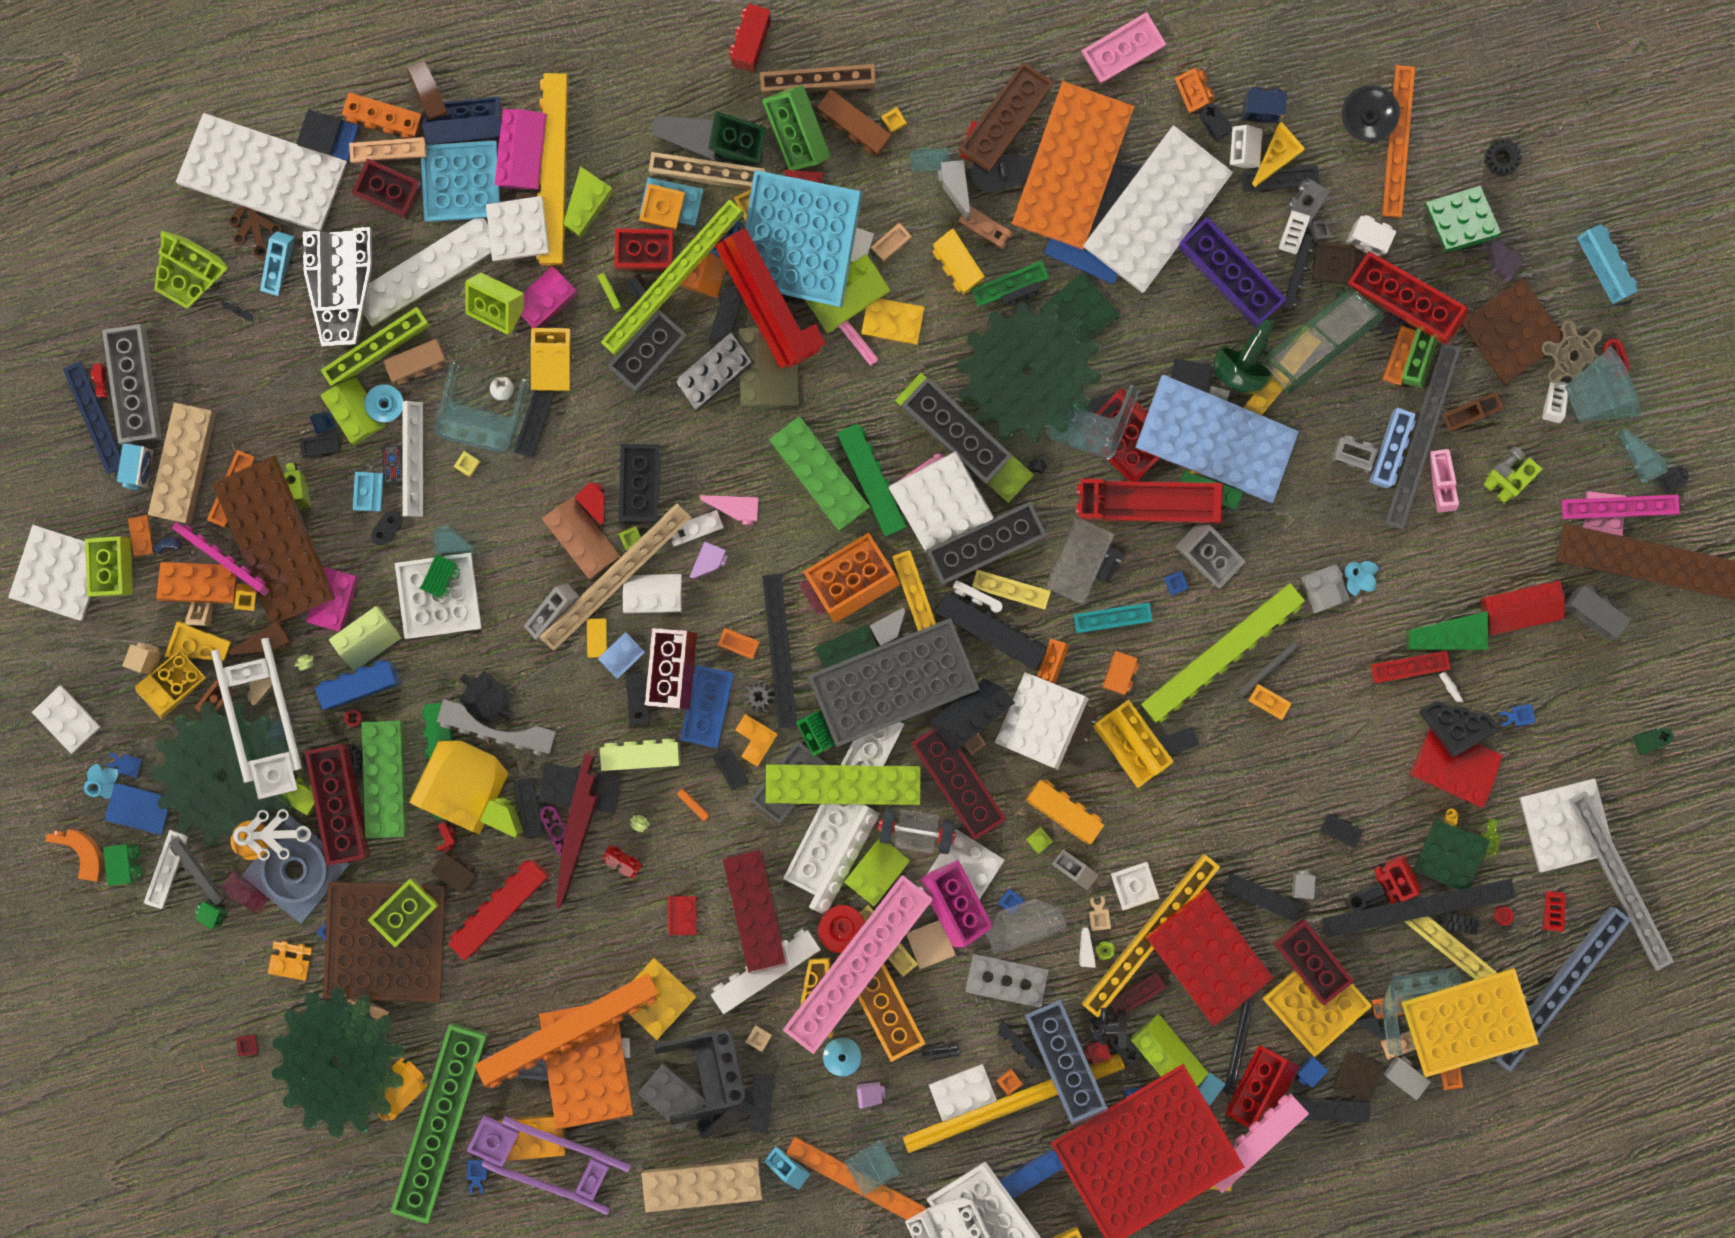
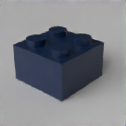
M1252 87V89L1247 91L1243 100L1242 121L1279 124L1286 113L1287 92H1282L1281 89L1265 91L1261 87Z

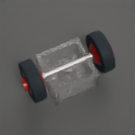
M885 809L883 820L880 819L878 831H881L880 843L889 844L895 830L897 832L895 848L933 854L935 839L938 837L939 853L949 854L951 843L954 844L956 832H953V820L944 819L943 826L938 833L939 815L901 809L899 823L896 824L894 819L895 810Z

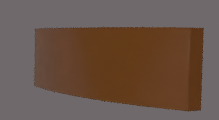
M425 61L407 66L408 78L428 119L432 120L447 115L438 88Z
M1498 391L1446 412L1442 416L1449 432L1504 410L1505 407Z

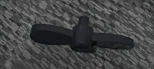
M228 300L221 301V305L225 309L233 311L234 314L240 315L247 321L253 320L251 313L242 310L239 306H234Z

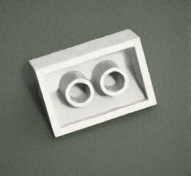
M682 574L632 575L623 583V613H682Z

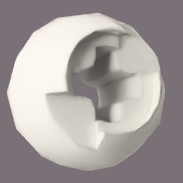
M497 377L491 382L490 393L495 399L507 400L513 395L514 385L510 379Z

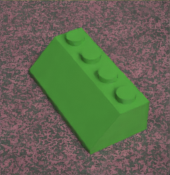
M803 85L786 89L762 99L789 170L818 165L831 157Z

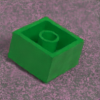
M137 843L103 847L107 886L141 881L143 871L142 867L139 866L138 858H140L141 853Z

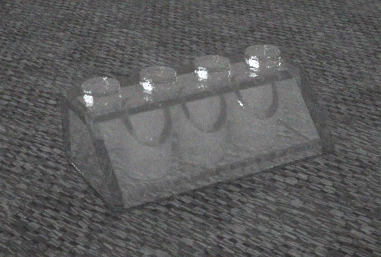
M1081 518L1075 519L1044 589L1084 605L1115 534Z

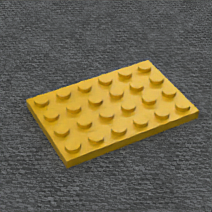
M1514 968L1401 1001L1425 1077L1539 1044Z

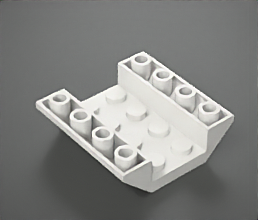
M963 1197L929 1207L906 1220V1225L912 1238H990L974 1202Z

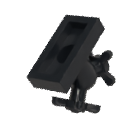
M1104 1007L1100 1008L1099 1017H1089V1020L1092 1021V1025L1089 1027V1031L1092 1033V1037L1089 1038L1090 1042L1094 1040L1099 1041L1102 1046H1105L1106 1042L1103 1036L1117 1037L1118 1047L1126 1048V1010H1118V1020L1108 1022V1011Z

